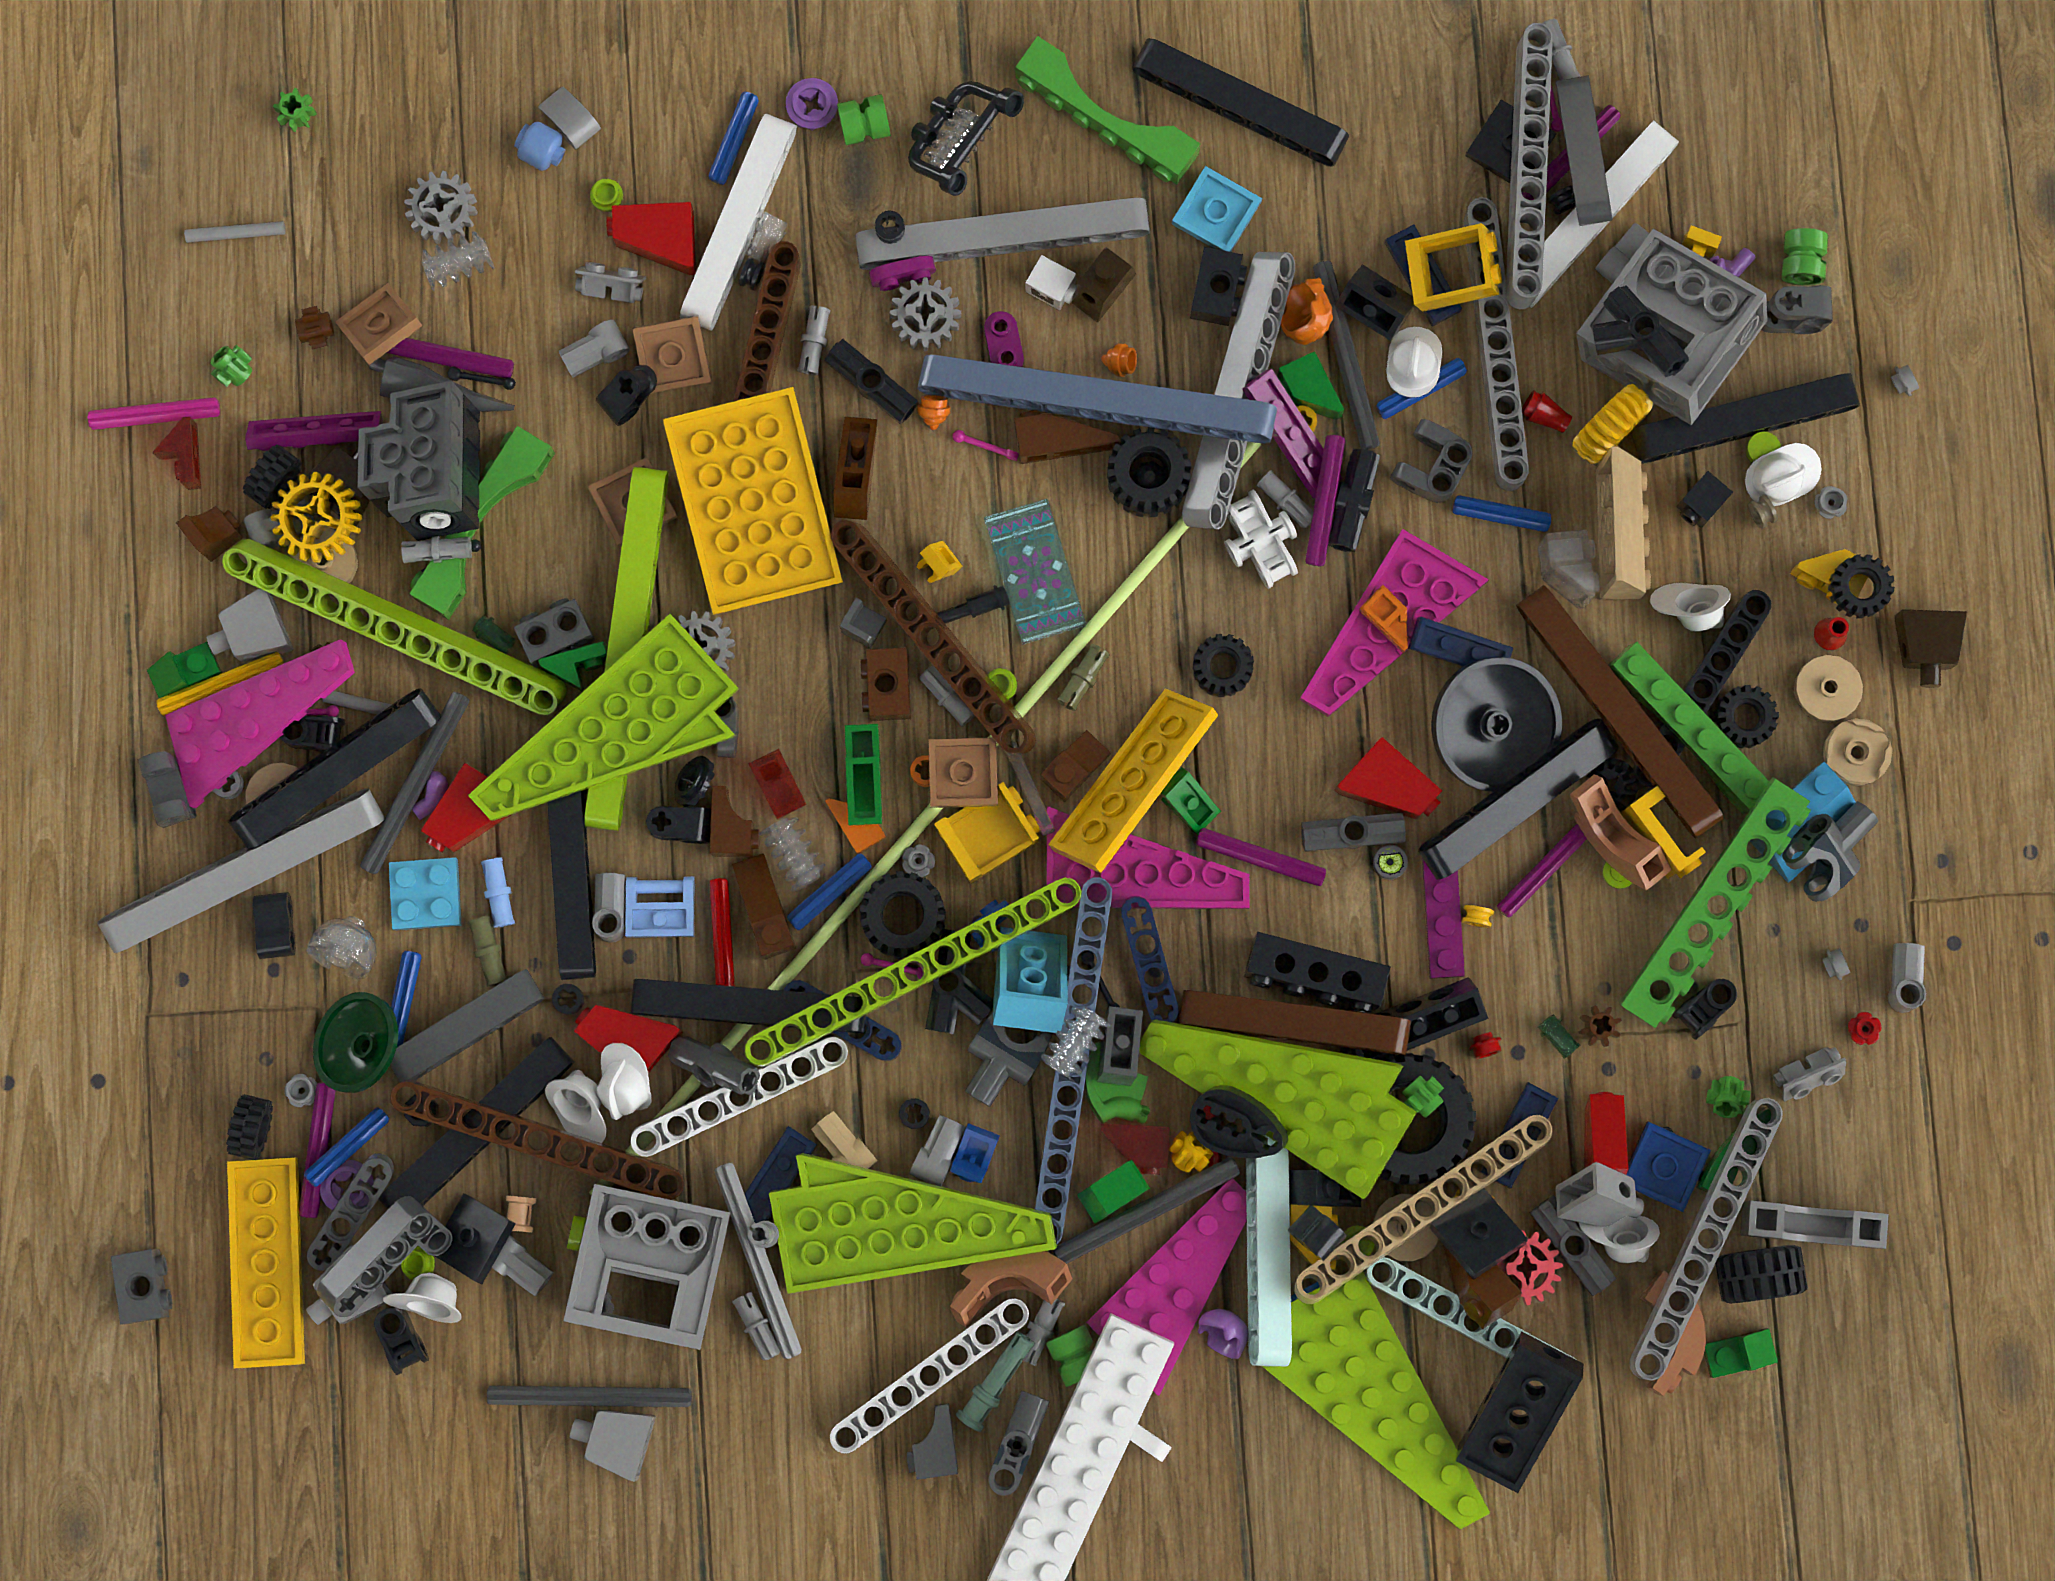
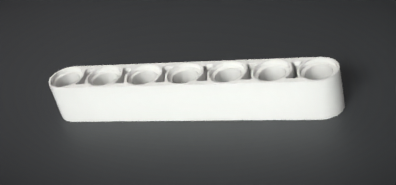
M764 114L683 302L680 319L698 315L701 327L710 331L715 327L792 146L797 125L769 114Z
M1655 121L1641 133L1605 174L1612 219L1679 143L1677 139ZM1576 207L1544 242L1542 288L1530 306L1531 308L1536 305L1610 221L1579 226ZM1517 285L1519 291L1524 294H1530L1526 286Z
M825 1037L758 1069L760 1078L757 1083V1089L749 1095V1099L744 1105L738 1106L733 1104L729 1098L731 1090L722 1086L637 1127L632 1133V1149L640 1156L648 1157L839 1067L847 1058V1046L844 1041L837 1037ZM830 1042H836L841 1047V1056L833 1062L825 1060L822 1054L824 1046ZM798 1057H806L811 1064L810 1071L804 1076H797L792 1072V1063ZM770 1071L775 1072L780 1078L779 1086L772 1091L763 1089L760 1083L763 1074ZM711 1101L718 1106V1114L714 1119L704 1120L700 1117L698 1110L703 1102ZM674 1116H681L687 1121V1129L680 1135L670 1133L667 1128L668 1121ZM643 1131L652 1132L656 1137L654 1147L648 1150L641 1149L636 1142L638 1134Z
M1016 1298L1004 1301L854 1411L832 1429L830 1434L832 1447L841 1453H850L856 1450L1007 1339L1027 1322L1029 1310L1026 1304ZM1010 1304H1017L1023 1310V1319L1017 1324L1008 1323L1004 1318V1309ZM983 1324L992 1326L996 1332V1337L990 1344H982L976 1338L977 1328ZM954 1345H961L968 1352L966 1362L961 1365L953 1364L948 1358L949 1349ZM927 1365L936 1367L940 1373L939 1381L934 1385H927L921 1380V1370ZM898 1386H905L912 1393L911 1402L905 1406L898 1405L893 1400V1391ZM869 1407H878L882 1410L884 1419L880 1425L871 1426L866 1422L865 1412ZM843 1427L851 1428L856 1435L855 1443L849 1447L842 1446L837 1440V1433Z

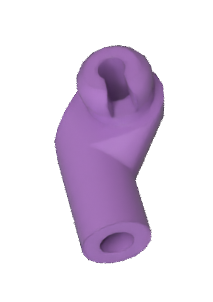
M1743 248L1733 260H1724L1723 258L1719 259V256H1713L1709 261L1739 277L1756 257L1749 249Z
M432 771L426 782L425 798L415 803L412 808L419 820H422L434 811L448 789L447 779L439 771Z

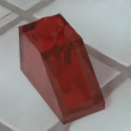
M1101 1123L1100 1132L1127 1162L1131 1159L1133 1160L1137 1168H1140L1141 1174L1160 1175V1169L1168 1168L1170 1127Z

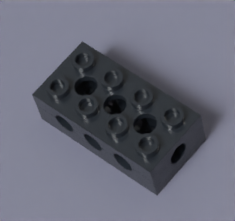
M1257 932L1253 938L1244 977L1250 978V984L1256 987L1269 989L1273 984L1284 987L1282 993L1302 998L1307 993L1315 995V1001L1321 1004L1335 1006V1004L1341 1002L1349 1004V1011L1368 1013L1371 1010H1377L1382 1004L1391 966ZM1275 960H1286L1291 968L1290 973H1280L1275 967ZM1308 969H1319L1323 974V982L1311 980L1308 975ZM1342 977H1351L1356 983V990H1346L1341 982Z
M1521 1331L1461 1439L1457 1449L1456 1461L1519 1493L1583 1379L1584 1364ZM1539 1381L1543 1385L1533 1386L1529 1382ZM1523 1410L1526 1412V1414L1518 1415L1513 1411ZM1498 1439H1507L1510 1442L1501 1443L1498 1441Z

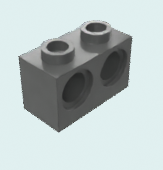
M568 598L558 600L550 605L551 610L540 615L537 612L528 614L519 620V625L514 626L525 653L534 667L540 666L538 659L577 649L595 641L584 614L575 599L570 601ZM573 616L577 618L576 626L572 630H561L560 624L565 617ZM535 631H545L546 639L542 644L532 645L530 643V637Z

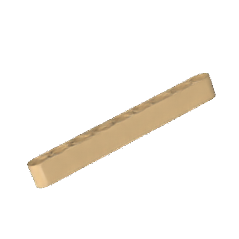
M1532 1115L1337 1247L1324 1261L1318 1260L1312 1264L1296 1280L1294 1292L1297 1298L1306 1304L1319 1302L1430 1226L1433 1221L1541 1150L1552 1136L1550 1121L1541 1115ZM1536 1126L1540 1128L1543 1133V1139L1539 1141L1532 1140L1527 1135V1127ZM1499 1146H1511L1515 1151V1158L1512 1160L1504 1159L1499 1153ZM1471 1165H1484L1488 1171V1176L1484 1179L1476 1178L1471 1172ZM1447 1182L1456 1184L1459 1187L1460 1196L1456 1198L1448 1197L1443 1191V1184ZM1420 1201L1428 1203L1432 1208V1215L1429 1217L1419 1216L1416 1213L1415 1204ZM1390 1221L1400 1222L1404 1227V1234L1401 1236L1391 1235L1387 1230V1223ZM1362 1240L1372 1241L1376 1246V1253L1371 1256L1362 1254L1358 1243ZM1334 1259L1344 1260L1348 1265V1272L1344 1275L1335 1274L1330 1268V1262ZM1307 1278L1315 1279L1320 1285V1291L1314 1295L1306 1293L1302 1288V1281Z

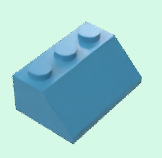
M1825 761L1815 767L1792 788V790L1810 801L1807 808L1811 811L1800 827L1794 825L1787 836L1792 839L1808 820L1819 814L1829 815L1836 823L1856 803L1848 786ZM1780 810L1770 811L1766 816V824L1771 829L1779 828L1784 822V815ZM1758 838L1750 840L1753 846L1763 854L1765 850L1763 840ZM1804 851L1795 853L1792 859L1798 858ZM1777 853L1769 861L1787 883L1807 867L1790 869L1784 862L1782 854L1778 855Z

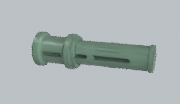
M1016 1331L982 1384L974 1386L972 1397L964 1409H959L956 1413L958 1419L968 1427L981 1432L984 1428L982 1423L992 1408L999 1406L1001 1400L999 1396L1035 1344L1029 1337Z

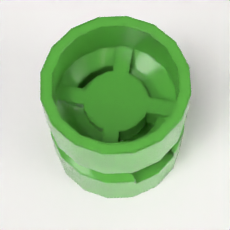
M882 94L865 97L861 104H858L855 100L837 103L846 145L864 142L866 136H870L873 140L891 136Z
M1797 228L1786 231L1783 251L1788 257L1783 260L1781 279L1786 283L1794 285H1817L1823 283L1826 277V262L1821 259L1827 254L1829 235L1822 230L1811 228Z
M1085 1324L1046 1342L1053 1360L1061 1362L1058 1371L1066 1387L1079 1382L1093 1352L1090 1349L1093 1340Z

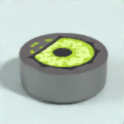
M1394 845L1380 848L1373 858L1375 872L1381 878L1387 880L1400 877L1405 872L1408 864L1405 852Z

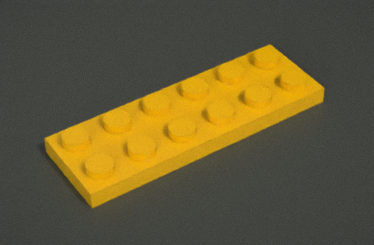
M1165 688L1048 845L1051 849L1066 858L1101 873L1217 718L1218 714L1214 708Z
M298 1158L227 1162L233 1367L235 1369L305 1364Z

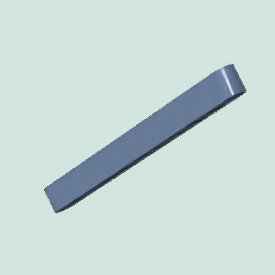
M939 355L924 356L917 387L920 392L927 395H939L957 400L1037 410L1040 412L1254 443L1271 442L1277 413L1276 406L1262 401Z
M1100 877L1087 880L1081 891L1068 979V1004L1060 1034L1035 1210L1051 1213L1052 1223L1057 1228L1056 1245L1061 1241L1064 1229L1112 899L1110 884ZM1093 884H1100L1106 890V898L1100 903H1095L1088 899L1087 889ZM1090 917L1098 919L1102 927L1101 932L1092 937L1087 936L1082 930L1083 921ZM1083 951H1090L1096 956V966L1091 970H1083L1077 964V957ZM1083 984L1090 988L1092 997L1088 1003L1079 1004L1074 1001L1072 991L1077 985ZM1074 1018L1082 1019L1087 1025L1086 1034L1081 1038H1074L1067 1031L1068 1022ZM1068 1052H1076L1082 1059L1081 1067L1075 1072L1067 1071L1062 1065L1063 1056ZM1063 1086H1071L1077 1092V1099L1070 1106L1062 1105L1057 1099L1058 1090ZM1058 1120H1066L1072 1126V1133L1066 1139H1058L1052 1133V1127ZM1054 1154L1063 1155L1067 1160L1066 1169L1061 1173L1051 1172L1047 1166L1050 1156ZM1049 1188H1056L1062 1194V1201L1056 1207H1049L1042 1200L1043 1193Z

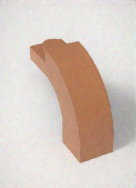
M1594 774L1570 794L1578 811L1574 818L1580 829L1603 859L1624 878L1648 890L1671 871L1661 846L1639 834L1620 814L1602 777Z
M1046 1251L971 1263L961 1273L966 1288L956 1293L950 1309L956 1322L968 1328L990 1300L1004 1291L1012 1289L1027 1290L1052 1305L1073 1278L1068 1265Z
M1658 1270L1639 1299L1654 1308L1669 1274L1664 1270ZM1677 1291L1672 1293L1669 1298V1304L1674 1311L1681 1310L1685 1304L1683 1295ZM1698 1303L1691 1314L1664 1374L1656 1380H1651L1647 1385V1388L1657 1395L1664 1396L1666 1392L1671 1394L1682 1379V1376L1679 1375L1680 1371L1683 1370L1688 1375H1695L1702 1362L1706 1345V1329Z

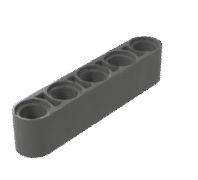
M1589 75L1556 81L1579 226L1612 221L1611 205Z
M525 969L398 1046L390 1067L399 1082L404 1080L415 1081L541 1003L545 997L529 971Z

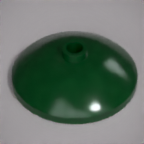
M355 992L342 997L327 1010L318 1025L314 1037L313 1061L317 1074L328 1087L342 1093L361 1092L373 1086L388 1070L398 1043L397 1020L389 1004L374 994Z

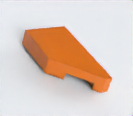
M1382 585L1359 608V611L1404 653L1408 648L1407 607Z
M830 798L825 801L857 854L862 853L886 838L879 824L849 826L847 802Z

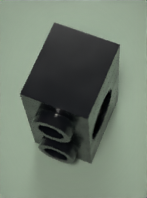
M1204 247L1190 319L1229 326L1230 317L1237 316L1241 300L1240 297H1235L1237 285L1244 286L1247 266L1241 265L1243 254ZM1221 281L1228 286V290L1224 293H1216L1212 290L1211 285L1214 282Z
M1363 264L1348 281L1335 304L1336 307L1390 341L1403 326L1415 306L1412 295Z

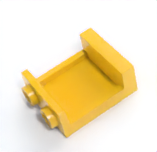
M1004 782L997 785L998 806L965 807L949 818L944 817L934 823L937 832L970 884L1039 842V837L1036 833L1040 832L1041 829L1031 814L1025 817L1018 806L1023 801L1013 785L1009 788L1006 787Z
M1656 786L1620 814L1639 834L1661 846L1671 867V871L1665 875L1667 879L1675 874L1681 879L1702 864L1699 857L1705 854L1706 851L1701 847L1689 856H1684L1650 810L1651 807L1666 797L1661 789Z

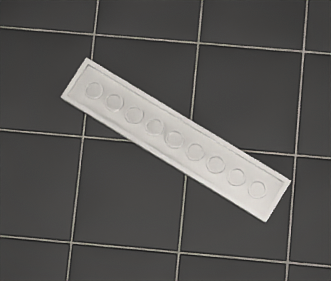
M1110 1313L987 1581H1065L1174 1346L1173 1341Z

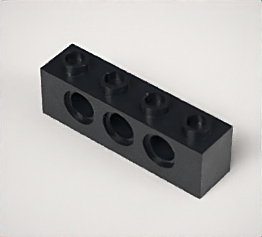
M1469 977L1376 1013V1015L1411 1020L1407 1051L1489 1019L1479 990ZM1351 1049L1354 1056L1382 1060L1392 1055L1395 1056V1054Z

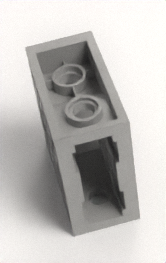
M1652 229L1576 333L1580 358L1585 363L1624 386L1635 384L1649 395V399L1654 404L1692 425L1768 321L1766 293L1657 230ZM1627 285L1643 305L1657 315L1663 328L1688 355L1689 361L1676 375L1665 378L1653 363L1631 350L1597 355L1593 325L1616 321L1604 307L1603 302L1607 299L1609 293L1618 286L1623 287ZM1647 327L1643 330L1651 333L1653 328Z
M594 1184L564 1322L700 1350L730 1212ZM617 1212H626L631 1216L632 1225L628 1230L618 1231L613 1227L612 1218ZM652 1219H660L666 1226L664 1235L658 1239H653L646 1233V1224ZM686 1226H693L698 1229L699 1239L694 1245L687 1246L680 1241L679 1234ZM611 1271L678 1285L669 1326L602 1312Z

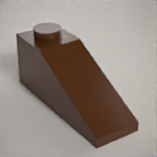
M1037 410L1023 412L1019 418H1014L1021 464L1110 451L1116 443L1119 445V436L1117 434L1052 414H1040V411Z
M844 417L834 486L835 518L867 520L877 419Z
M764 853L732 864L749 921L763 959L766 960L796 949Z
M1443 1245L1459 1302L1472 1320H1475L1484 1329L1513 1310L1522 1292L1497 1264L1473 1280Z

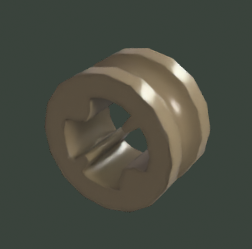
M1766 495L1760 496L1758 502L1752 500L1748 503L1751 517L1759 528H1765L1769 521L1771 523L1778 521L1777 512Z

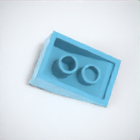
M1000 927L999 932L1009 934L1013 931V928ZM1028 931L998 947L993 998V1025L1061 1033L1068 1004L1067 936Z

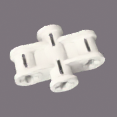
M1254 489L1248 492V496L1230 504L1227 517L1239 538L1233 541L1227 539L1224 541V544L1234 564L1240 567L1243 565L1244 560L1251 558L1262 582L1268 589L1273 587V583L1289 574L1292 576L1298 574L1296 564L1282 542L1287 538L1294 539L1297 537L1296 530L1286 512L1282 511L1279 513V517L1270 520L1261 499Z

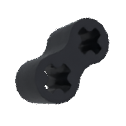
M290 893L254 896L255 943L259 959L294 956L296 942Z
M1312 1205L1288 1229V1232L1299 1243L1322 1261L1347 1237L1330 1218L1323 1215Z

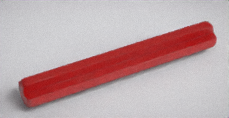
M716 878L709 882L716 985L735 987L729 885L727 879Z

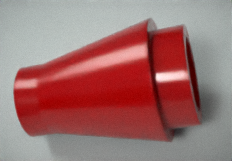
M1533 390L1522 407V415L1526 416V421L1555 429L1561 433L1565 432L1573 417L1543 391L1538 393Z
M1842 617L1824 618L1815 626V641L1823 649H1839L1846 642L1849 624ZM1832 626L1835 628L1836 631H1838V633H1835L1833 631Z

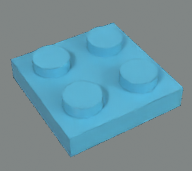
M1205 166L1174 216L1172 225L1213 249L1232 252L1261 204L1262 198Z
M456 857L389 862L392 930L462 926L459 868Z

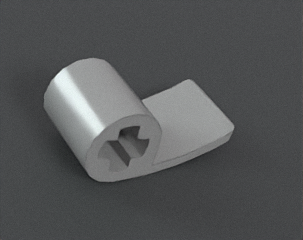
M564 87L559 88L538 106L556 125L562 136L575 150L601 129L590 112Z
M1634 223L1616 246H1613L1603 257L1595 270L1613 284L1649 233L1639 224Z

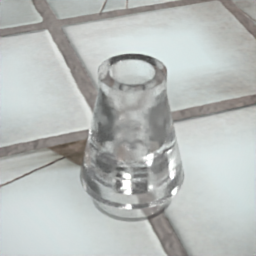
M764 212L761 218H757L746 255L764 263L772 246L780 242L787 234L784 230L788 224Z

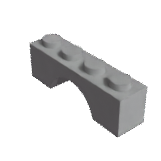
M1744 1201L1742 1204L1740 1236L1886 1249L1889 1214Z

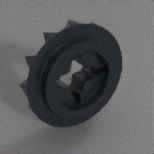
M697 756L681 769L677 776L674 790V798L678 804L684 807L695 806L700 798L705 797V792L708 788H711L710 782L715 776L713 772L714 763L705 756Z
M1608 758L1587 775L1588 778L1594 774L1602 777L1606 786L1608 783L1605 779L1611 780L1619 777L1614 786L1616 792L1609 791L1618 811L1629 807L1637 796L1638 780L1632 767L1621 759Z

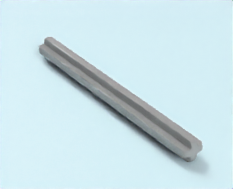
M732 1163L723 1164L715 1168L714 1172L776 1341L784 1359L795 1357L801 1353L802 1349L764 1248L752 1244L747 1236L748 1230L753 1229L751 1226L755 1222L738 1175Z

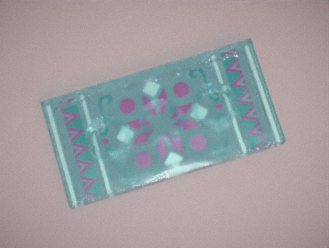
M1048 499L984 517L1022 645L1086 626Z

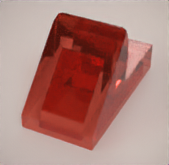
M190 416L183 417L154 449L153 454L159 460L179 458L174 463L177 481L180 480V483L188 490L201 489L198 426Z
M779 749L748 763L776 819L807 805Z

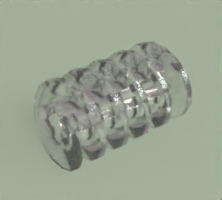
M963 108L954 109L952 114L954 119H948L945 123L947 130H940L938 133L939 140H934L931 143L932 151L924 153L923 158L925 162L942 169L980 117L978 114ZM991 125L988 127L987 131L992 130ZM983 135L979 140L981 142L985 140V137ZM975 146L972 152H977L978 148ZM967 156L964 162L969 163L970 158Z
M476 231L472 232V242L470 243L463 235L459 236V247H456L451 240H448L446 252L438 244L435 245V256H431L426 249L422 250V265L433 291L435 290V280L442 287L447 286L448 275L455 283L460 281V271L467 278L472 277L473 266L480 274L484 273V262H487L492 269H495L487 243Z
M798 817L784 818L759 833L760 836L769 835L764 841L766 847L776 846L771 852V856L773 859L782 858L777 865L780 870L790 869L784 878L786 882L796 881L791 888L793 893L808 887L822 877L820 872L826 866L825 863H813L819 855L818 851L807 853L806 850L813 843L811 840L800 841V837L806 830L804 828L794 830L793 826L798 822Z
M1084 1006L1083 1009L1071 1008L1070 1012L1076 1018L1075 1021L1064 1019L1063 1024L1069 1030L1068 1032L1057 1030L1056 1036L1061 1041V1044L1049 1043L1048 1047L1054 1055L1042 1054L1041 1056L1045 1064L1073 1082L1074 1080L1069 1074L1081 1075L1082 1073L1077 1061L1088 1063L1090 1060L1084 1050L1096 1051L1097 1049L1091 1039L1103 1040L1105 1037L1099 1026L1108 1028L1112 1026L1111 1023Z

